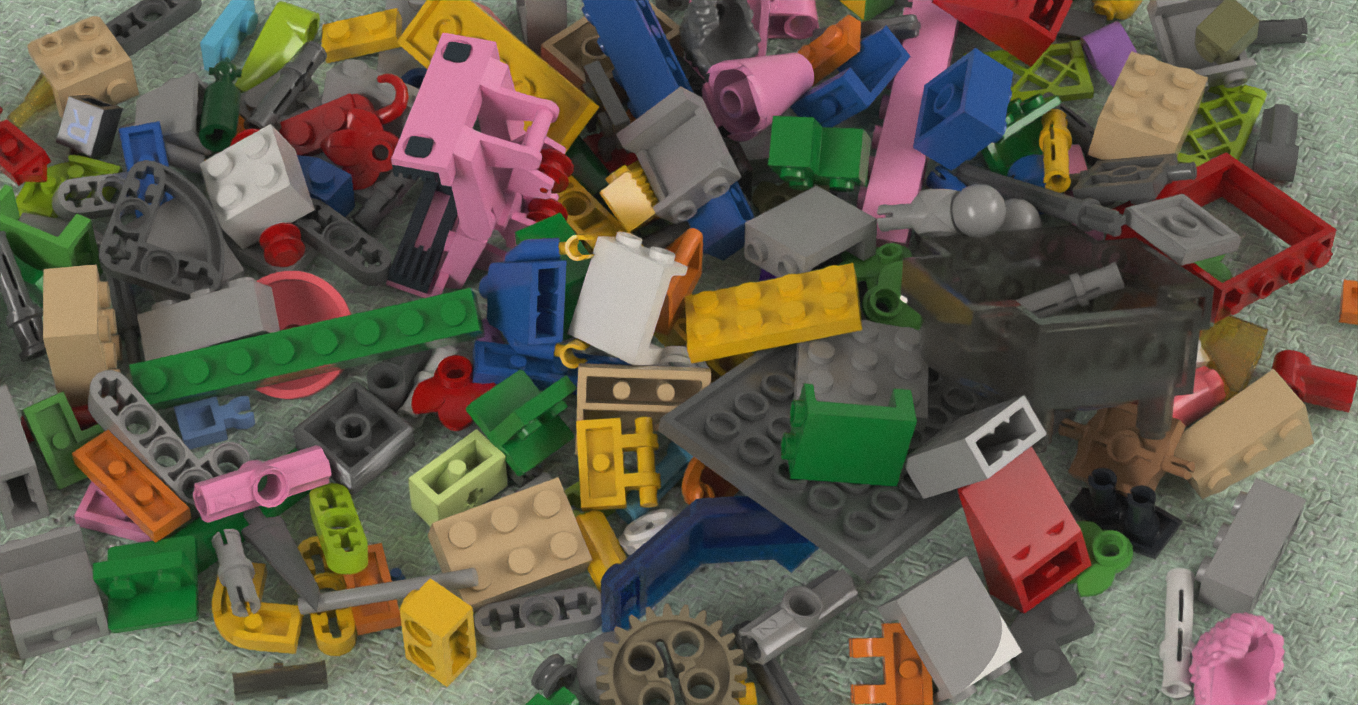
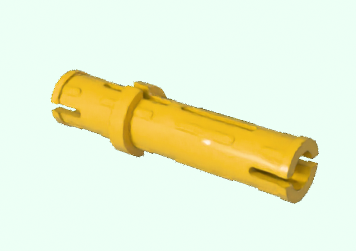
M1051 109L1042 116L1043 130L1039 135V145L1044 152L1043 181L1046 183V189L1062 193L1071 184L1068 151L1072 145V136L1069 129H1067L1068 119H1066L1067 115L1065 112L1059 109Z

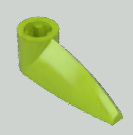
M279 1L276 4L242 68L241 78L238 77L235 83L240 93L259 85L273 76L294 57L306 42L314 41L320 24L319 13L284 1Z

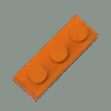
M106 430L72 453L74 464L155 543L191 519L190 508L109 430Z

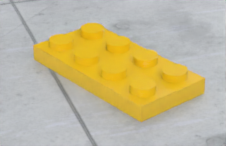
M853 263L840 266L832 265L820 270L800 274H787L780 278L755 283L747 282L739 286L714 291H702L698 294L685 296L687 351L691 364L863 330L857 276Z

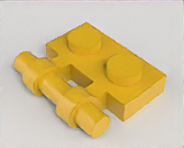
M621 418L576 421L582 512L627 508L626 491L631 490L639 491L640 507L650 508L658 506L657 490L661 488V475L656 472L655 451L659 449L658 435L653 433L652 418H636V434L625 435L622 434ZM624 452H637L638 473L625 474Z

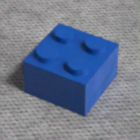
M974 48L924 85L913 148L952 171L966 160H972L979 151L989 144L998 142L1007 128L1005 120L1008 103L1012 97L1013 71Z

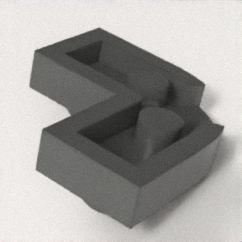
M1074 589L1043 600L1025 614L1020 612L1011 625L1010 631L1023 651L1012 658L1011 662L1034 701L1076 684L1077 674L1060 646L1092 634L1095 623Z

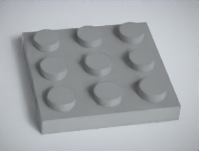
M862 320L863 330L797 343L794 399L799 400L803 384L807 383L813 384L817 401L888 407L893 388L908 389L912 392L917 419L914 430L924 431L928 419L929 332L915 330L910 327H898Z

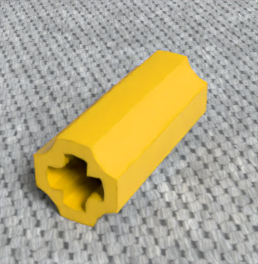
M591 510L588 513L576 516V521L592 558L587 570L598 591L603 595L605 603L616 604L619 601L630 599L639 590L637 586L639 579L604 513Z

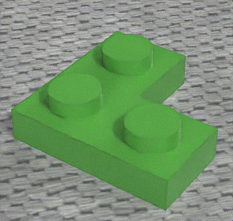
M63 391L20 410L56 489L61 490L87 478L74 464L72 453L105 432L103 428L96 424L81 431Z

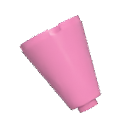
M799 53L725 60L709 68L706 74L710 73L708 82L703 84L702 97L717 128L723 126L731 133L727 137L734 141H748L764 131L772 123L773 116L783 114L812 87L814 82L813 67Z

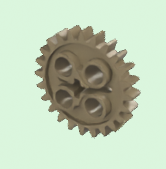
M666 603L663 608V615L656 617L650 607H646V621L640 622L631 614L628 616L631 630L626 631L616 626L614 634L618 644L604 642V653L610 658L597 660L598 670L605 673L596 677L597 689L606 690L599 696L600 705H647L648 702L654 699H661L669 705H676L670 680L665 678L662 657L656 648L658 642H663L673 675L675 678H679V691L685 705H740L734 698L746 697V686L739 683V681L747 679V667L737 666L744 660V652L742 649L730 650L735 645L734 633L720 637L723 630V622L721 620L714 622L710 626L706 625L707 611L702 610L695 619L690 618L689 607L686 604L682 607L679 615H673L669 603ZM685 643L693 644L698 648V651L689 657L679 656L674 650L679 645ZM643 657L654 662V665L647 671H637L630 666L634 660ZM697 685L709 686L714 691L705 699L694 698L689 693Z

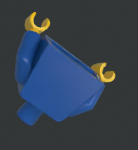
M590 234L571 236L567 242H560V238L527 239L508 251L504 262L490 264L488 275L484 276L479 284L480 295L487 299L486 318L491 326L502 331V335L518 354L547 360H554V356L560 357L562 363L571 369L577 368L579 363H586L588 361L587 359L576 357L573 353V348L576 350H586L590 347V344L578 338L573 339L566 345L557 343L563 342L567 261L561 259V255H567L574 261L591 259L595 254L582 255L578 251L580 240L594 239Z

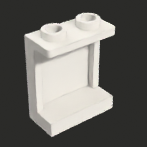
M617 232L616 237L598 236L593 251L595 255L590 260L568 334L631 365H659L664 349L652 344L651 340L671 278L674 275L685 276L688 267L674 261L676 255L671 251L659 247L648 249L642 246V239L633 234Z

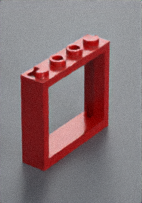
M1225 152L1197 166V177L1195 180H1179L1167 184L1155 200L1184 194L1200 207H1203L1223 197L1291 247L1221 283L1194 262L1180 266L1127 224L1121 226V234L1119 236L1106 234L1105 237L1106 244L1161 285L1171 290L1176 296L1212 323H1216L1229 315L1239 313L1244 307L1259 299L1267 298L1272 292L1288 283H1295L1301 276L1312 270L1324 267L1333 255L1331 249L1337 229ZM1129 200L1113 208V210L1119 211V214L1123 215L1125 208L1134 206V204H1131Z

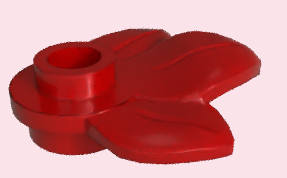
M352 108L347 113L348 129L331 133L321 142L320 147L328 159L339 166H343L342 170L352 175L353 190H361L372 186L381 172L393 169L391 158L399 138L389 131H384L379 117L373 112L366 109ZM381 144L387 147L388 157L386 159H380L376 156L375 147Z
M460 355L448 356L439 363L434 377L420 382L415 388L411 401L412 411L414 414L438 412L439 420L446 428L452 431H461L469 427L474 421L467 413L466 407L472 401L495 387L496 384L473 383V364L469 359Z

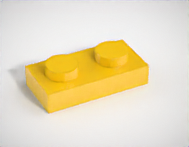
M394 8L323 24L321 46L327 53L326 63L401 47L396 42L402 35V17L398 9Z

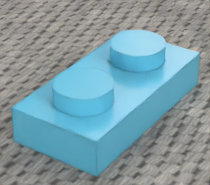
M231 0L204 36L200 46L205 70L209 71V67H215L225 57L232 61L246 36L254 32L258 23V14L255 12L254 0Z

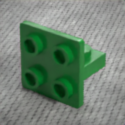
M1039 93L1024 101L1021 98H1016L1008 103L1005 120L1007 128L1004 135L998 142L991 143L981 150L991 172L1007 176L1010 167L1020 158L1031 154H1044L1039 145V135L1043 130L1041 119L1043 114L1062 103L1058 95L1043 98L1042 94Z
M518 370L472 401L466 407V411L490 442L506 456L505 461L516 475L521 477L574 438L573 432L559 415L568 408L564 400L577 388L568 376L565 375L540 392L523 370Z
M193 535L161 539L157 543L147 541L110 547L108 549V561L93 563V581L108 597V629L112 633L189 623L199 619L197 540Z

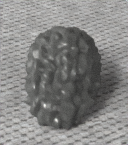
M691 0L688 8L685 9V16L679 27V44L686 52V60L692 62V67H698L699 73L706 82H708L710 73H706L713 65L725 60L751 58L758 54L759 48L757 44L761 42V38L751 22L754 13L750 9L747 0Z

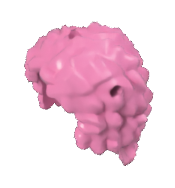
M1247 612L1233 613L1230 618H1225L1222 622L1218 621L1209 632H1205L1200 636L1197 645L1192 649V665L1188 669L1192 674L1190 681L1195 684L1193 689L1195 705H1267V701L1275 699L1276 688L1274 682L1276 681V674L1284 668L1285 651L1282 648L1284 639L1283 636L1273 633V624L1267 622L1264 616H1255Z

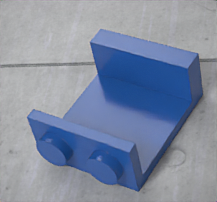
M886 25L860 40V52L837 68L839 74L807 91L790 107L798 117H814L822 127H834L868 108L911 56Z

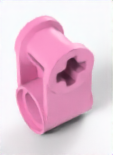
M771 0L768 39H807L812 36L813 30L819 28L815 0Z

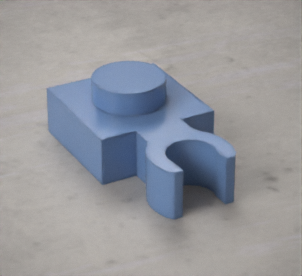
M215 396L174 407L182 441L189 449L228 440L226 429H248L255 425L253 412L238 414L241 411L251 410L248 396L236 397L228 404L219 406Z

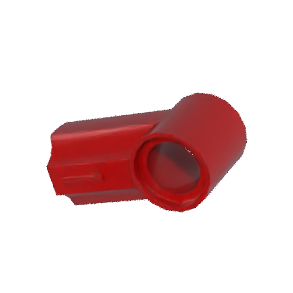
M1284 350L1275 355L1271 370L1274 369L1302 402L1349 413L1358 376L1312 365V361L1308 356L1295 350Z

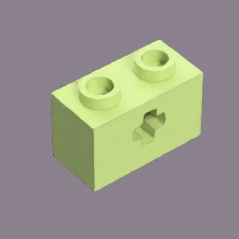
M477 429L408 478L412 510L431 527L433 522L483 505L508 486L506 456Z

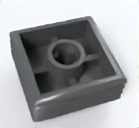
M359 382L350 384L293 429L295 448L302 450L315 445L320 446L330 463L332 473L330 478L337 484L345 486L351 495H355L415 447L414 428Z

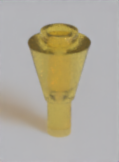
M42 72L25 96V101L7 116V119L17 128L22 126L36 112L39 113L56 104L52 86Z

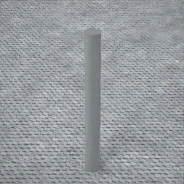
M475 568L320 593L317 612L302 597L298 598V608L301 615L402 599L412 590H419L430 578L448 591L478 586V574Z

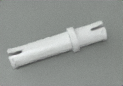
M1176 568L1167 572L1165 638L1159 647L1160 658L1164 661L1161 690L1165 695L1173 698L1186 697L1191 693V673L1188 669L1193 658L1192 649L1195 647V644L1192 642L1195 575L1192 571L1184 568ZM1179 604H1180V622L1178 621ZM1178 644H1179L1178 661H1177V647H1178Z

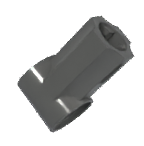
M1275 104L1273 107L1263 111L1260 138L1256 143L1252 170L1263 178L1293 182L1299 152V146L1295 145L1298 114L1293 112L1290 106Z
M432 349L385 359L381 363L372 366L366 376L368 390L397 413L414 386L415 376L418 372L423 371L430 359Z

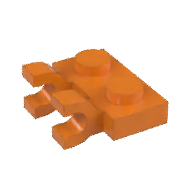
M881 623L882 637L848 638L849 657L883 656L884 684H850L851 703H854V705L885 703V705H933L932 677L900 623Z

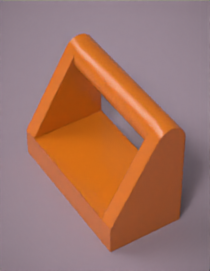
M689 228L665 248V250L671 251L676 255L674 261L688 267L685 276L674 275L671 278L656 324L655 332L669 336L685 306V296L692 294L702 275L703 234L695 228Z

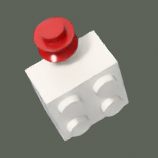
M271 124L262 129L243 130L232 139L230 147L200 163L213 210L218 218L220 227L242 249L259 241L261 248L264 250V259L269 265L275 267L292 266L303 257L305 245L300 240L301 232L299 228L291 223L315 210L296 151Z

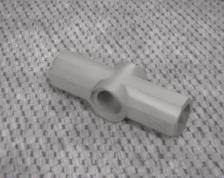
M830 569L806 586L789 588L784 593L779 604L738 631L735 640L739 644L740 649L743 650L744 658L751 664L759 663L764 665L789 647L806 644L811 639L814 630L855 603L858 592L855 589L853 578L843 569Z

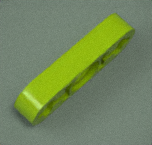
M329 483L311 489L309 493L310 515L328 567L333 572L346 575L364 570L368 565V542L349 490L337 483ZM333 527H346L343 529H331ZM348 547L349 552H345L343 548Z

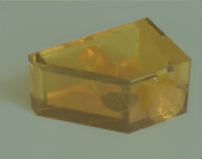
M1232 315L1214 323L1213 327L1205 325L1199 338L1201 347L1210 359L1206 367L1214 369L1224 382L1226 398L1220 406L1247 388L1262 357L1269 331L1267 328Z

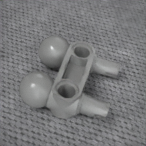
M973 184L963 188L961 191L952 189L922 190L910 204L880 205L877 210L878 215H885L887 217L877 218L878 227L882 232L913 228L916 231L915 238L919 245L940 243L968 252L994 251L999 246L1007 251H1021L1035 243L1040 236L1042 228L1040 214L1031 203L1016 198L1004 201L996 189L986 184Z

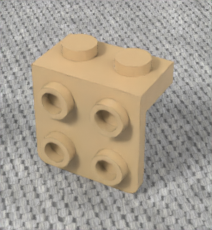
M98 16L83 19L31 41L27 45L29 55L52 86L61 119L63 118L69 96L90 95L116 105L139 95L131 59L103 20Z

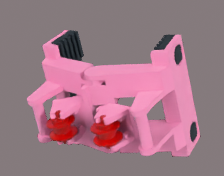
M442 33L391 158L394 176L398 177L402 173L403 178L407 179L409 175H412L413 180L421 177V180L425 183L389 270L386 282L388 286L423 298L441 295L444 288L462 289L473 268L488 271L491 263L504 262L507 252L487 243L493 229L498 230L506 240V247L514 248L516 246V231L558 213H561L566 221L568 219L567 209L558 202L559 195L556 193H561L567 189L569 185L568 177L574 171V164L565 155L566 148L546 136L550 124L558 118L559 107L550 100L536 98L515 91L509 65L500 61L497 44L494 41ZM477 115L479 119L481 133L472 129L476 121ZM524 121H533L532 126H528L527 132H525L523 129Z

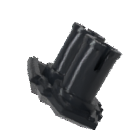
M1108 468L1094 469L1091 475L1088 476L1089 488H1082L1071 502L1070 508L1085 521L1097 524L1103 531L1114 530L1123 534L1131 542L1133 552L1156 559L1183 524V521L1155 505L1156 493L1150 487L1144 485L1132 487L1130 489L1131 494L1127 493V497L1116 493L1117 476L1115 472Z

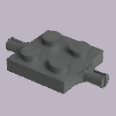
M1176 153L1100 160L1088 170L1069 174L1071 184L1066 191L1073 190L1074 198L1082 200L1086 198L1096 199L1103 207L1111 206L1116 201L1130 200L1131 204L1138 205L1155 200L1167 184L1172 183V181L1195 180L1197 168L1195 162L1178 164Z

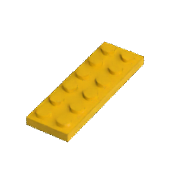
M426 0L396 42L426 69L430 65L442 33L496 42L500 61L509 65L515 91L536 98L550 100L559 107L558 118L550 124L546 136L564 146L566 152L599 108L595 102L473 0ZM524 121L523 129L525 132H527L528 126H532L533 121Z

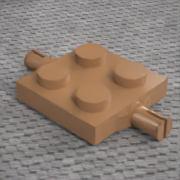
M1105 395L1100 407L1108 408L1098 409L1097 413L1086 425L1068 418L1062 421L1064 426L1059 425V435L1078 441L1077 454L1068 473L1075 479L1088 483V476L1091 475L1094 469H1111L1117 476L1116 493L1127 497V493L1131 494L1130 489L1139 485L1148 486L1155 492L1160 479L1166 472L1186 480L1192 477L1188 471L1194 473V462L1174 456V450L1186 427L1179 419Z

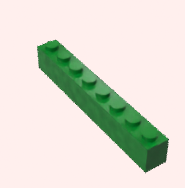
M471 288L130 364L129 366L133 386L155 411L215 396L221 397L485 337L477 295Z

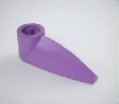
M1115 21L1080 39L1083 51L1091 66L1095 70L1098 69L1109 84L1114 87L1131 51L1137 53L1121 23Z

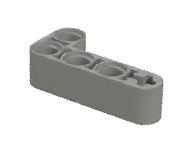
M105 370L98 373L92 379L88 396V410L91 416L104 431L109 430L190 508V520H196L200 517V513L195 507L194 500L185 496L184 490L195 488V483L227 474L219 469L218 465L221 463L229 462L239 469L244 463L250 461V455L246 448L235 442H224L198 460L124 375L114 370ZM115 395L117 397L116 401L112 398V396ZM138 423L146 427L148 431L144 434L136 435L128 431L126 427ZM159 456H169L177 464L172 467H163L157 464L155 459Z

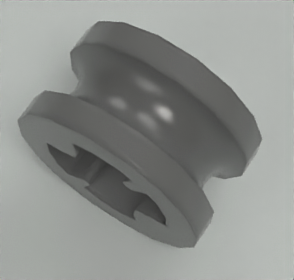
M553 654L546 658L536 669L531 684L537 690L544 689V696L548 698L563 686L569 689L575 680L577 669L571 664L564 665L565 659L559 654Z

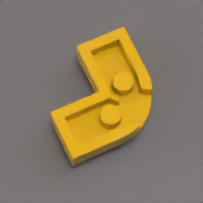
M251 562L255 571L252 580L261 602L268 574L267 568L264 563ZM217 575L212 597V613L216 628L221 636L234 646L243 649L296 654L304 615H301L298 605L261 602L260 609L253 614L249 602L245 601L249 616H235L232 613L227 588L221 584Z

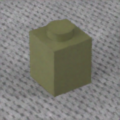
M1224 0L1196 27V49L1210 63L1215 61L1220 65L1233 62L1257 38L1260 20L1236 0Z

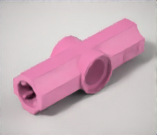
M315 445L264 462L250 460L236 471L195 483V489L192 493L195 507L199 511L202 520L209 523L258 506L276 507L282 504L289 496L329 484V478L332 473L329 460L326 458L323 449ZM267 475L266 486L262 491L258 492L260 479Z

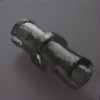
M325 660L283 666V662L273 663V668L238 673L232 672L235 702L276 695L277 699L281 700L287 699V694L320 689L328 690Z

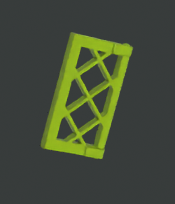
M1079 40L1051 44L1028 70L1014 63L1013 61L1019 59L1005 50L983 52L1021 76L1018 82L1011 87V100L1021 98L1024 101L1039 93L1044 95L1048 92L1053 93L1055 96L1058 95L1061 102L1091 99L1094 97V88ZM1069 55L1071 61L1065 65L1052 58V56ZM1042 63L1060 72L1052 83L1035 74V71ZM1066 76L1074 79L1078 84L1065 87L1058 86ZM1027 81H1030L1043 88L1039 90L1022 92L1019 91Z
M1224 84L1209 87V90L1206 92L1217 94L1220 98L1203 103L1201 99L1196 115L1201 114L1208 126L1193 131L1189 130L1184 143L1189 142L1196 154L1187 155L1179 152L1177 157L1178 164L1195 162L1197 167L1211 160L1210 158L1225 152L1239 161L1262 105L1266 100L1267 93L1262 89L1245 84L1244 86L1240 85L1234 88H1225ZM1241 101L1251 105L1247 113L1241 114L1234 103ZM1227 106L1234 117L1216 122L1209 111ZM1240 125L1241 129L1236 140L1230 142L1222 130ZM1214 133L1222 145L1204 150L1197 139Z

